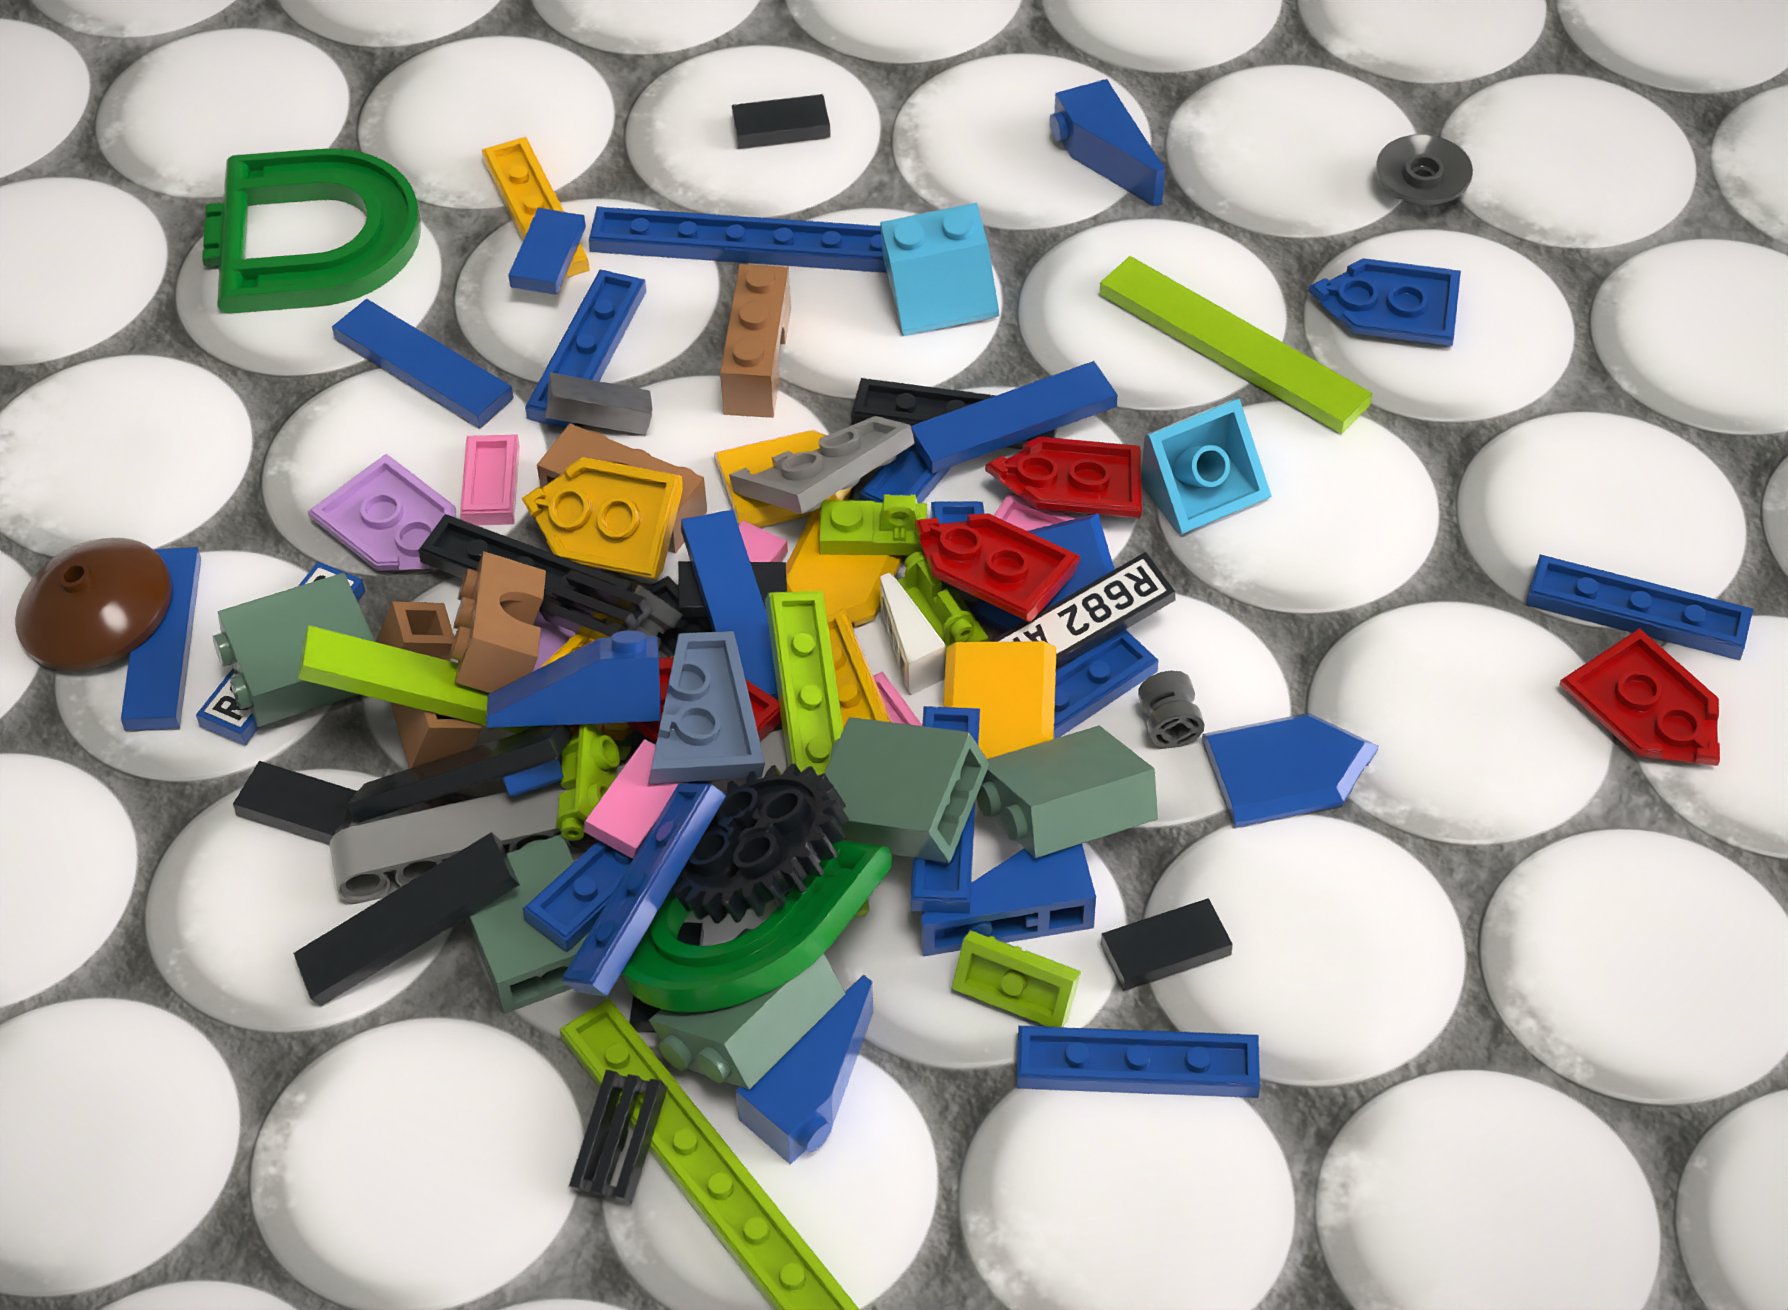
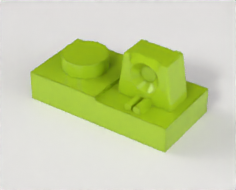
M885 494L882 503H874V501L824 500L821 504L820 554L911 555L915 552H922L924 554L915 529V520L927 519V503H917L916 495L913 494L911 496Z
M970 931L963 939L951 989L1047 1027L1065 1026L1069 1019L1081 971L1030 951H1023L1021 947L1012 946L995 939L993 936L987 937L974 931Z

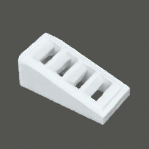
M887 573L880 576L881 613L905 687L910 694H915L945 679L946 645L894 575Z

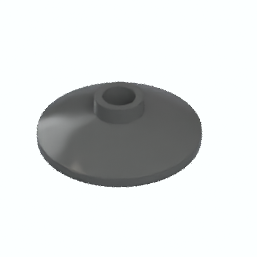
M1415 134L1403 136L1388 143L1378 155L1376 173L1383 187L1394 196L1412 203L1432 205L1445 203L1462 195L1471 183L1473 166L1466 152L1455 143L1438 136Z

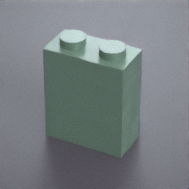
M344 572L217 611L221 633L212 636L216 653L222 667L232 664L236 676L230 678V683L235 700L240 710L247 707L250 708L257 727L359 695L298 679L302 643L308 625L375 642Z
M849 717L840 738L832 747L831 759L824 774L831 784L834 785L846 805L843 810L849 818V822L841 826L846 834L844 841L886 846L890 849L891 854L950 863L990 763L970 732Z
M1100 725L987 759L990 765L976 797L983 815L987 818L990 817L1007 833L1011 840L1017 841L1035 858L1158 819L1155 768Z
M562 835L546 840H535L524 845L521 849L507 853L520 885L465 918L504 1014L572 989L562 981L563 975L587 935L566 952L527 923L523 915V908L574 863V859Z
M745 928L736 938L750 932L752 929ZM823 954L801 974L758 998L711 1011L676 1012L660 1009L649 1021L661 1040L658 1045L661 1054L673 1067L679 1070L689 1069L704 1074L717 1083L725 1081L750 1090L846 993L825 954Z

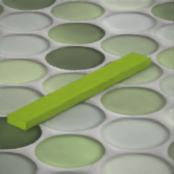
M607 998L559 1029L561 1040L599 1088L601 1087L606 1070L616 1071L621 1076L626 1077L628 1074L636 1075L645 1081H650V1079L660 1080L668 1087L649 1152L773 1310H860L610 998ZM621 1091V1094H620V1097H619V1100H618V1103H617V1106H616V1110H617V1107H618V1104H619V1101H620V1098H621V1095H622V1091ZM638 1095L629 1126L633 1131L645 1097L644 1095Z

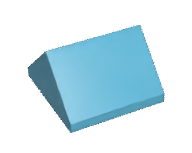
M1239 398L1145 435L1141 485L1178 534H1183L1272 497Z

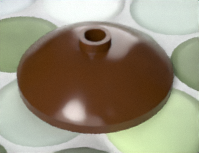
M103 538L75 545L48 561L27 585L19 600L15 615V628L18 639L35 661L54 670L85 671L110 664L140 646L150 637L163 620L172 596L170 572L162 558L153 548L133 539Z

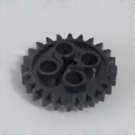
M792 763L782 774L776 765H772L764 778L760 779L754 771L749 772L746 783L740 787L733 781L728 782L725 799L671 888L687 912L692 910L699 920L709 915L715 924H719L729 913L734 922L739 923L748 909H753L757 917H761L768 902L774 900L778 906L782 907L786 903L785 893L791 889L804 893L806 886L803 880L807 876H822L824 871L819 863L821 860L837 857L838 853L832 844L846 838V834L841 826L849 822V818L843 810L846 807L844 801L824 773L817 775L811 766L800 772L797 765Z

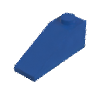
M1104 79L1056 92L1054 113L1049 117L1054 139L1057 142L1062 141L1074 160L1153 207L1161 205L1163 202L1165 168L1109 81Z
M630 630L617 632L611 638H599L488 694L487 728L661 721L657 636H646L642 632Z
M1082 843L1037 858L1024 848L971 882L970 913L925 912L922 914L921 949L923 957L960 951L963 939L970 931L987 937L993 936L997 940L1008 943L1093 929L1096 893Z
M865 975L845 991L846 994L750 1090L742 1087L736 1089L739 1121L790 1165L805 1151L811 1153L817 1150L832 1131V1126L873 1015V983Z

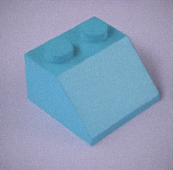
M977 203L880 222L882 255L903 336L999 317L989 247Z

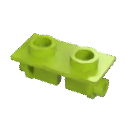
M915 552L908 556L905 561V577L897 581L945 643L946 648L955 642H987L989 637L955 587L950 584H942L941 580L932 576L926 557L922 552Z
M580 724L579 734L572 735L570 741L561 752V769L564 778H561L560 785L568 791L559 794L556 826L561 831L562 837L567 840L575 841L584 837L585 832L583 831L586 819L617 778V766L620 761L618 745L615 744L611 737L603 734L593 724Z

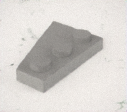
M874 416L820 438L818 442L820 448L817 450L793 454L790 451L772 457L774 467L754 475L750 474L747 468L729 474L733 491L736 494L782 507L797 514L812 512L818 509L822 501L840 490L853 487L859 482V478L879 466L893 462L897 454L915 444L911 425Z

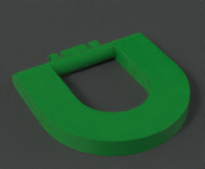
M323 148L232 155L226 160L224 202L206 205L202 260L204 266L219 265L217 307L224 313L233 314L311 308L351 301L375 291L392 280L414 255L421 235V220L415 192L409 181L398 169L378 157L359 151ZM335 200L355 206L367 217L364 227L359 234L345 245L336 249L312 254L245 259L248 206Z
M844 840L832 844L838 853L837 857L820 861L819 865L824 874L817 877L807 876L803 880L806 886L804 893L791 889L786 895L785 905L782 907L778 906L759 926L736 939L715 945L696 946L677 940L679 930L692 910L687 912L671 889L621 972L620 977L627 989L642 1002L656 1008L676 1012H701L727 1008L769 993L805 971L833 944L890 870L892 864L890 849L886 846Z

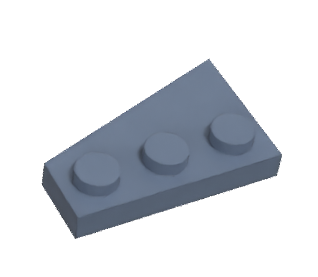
M734 631L679 634L648 784L747 778L749 772L752 771L756 773L758 778L762 777L765 761Z

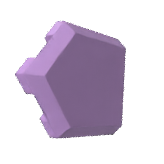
M388 454L383 455L307 511L308 516L377 571L436 569L420 562L418 550L445 514L456 518L455 505Z

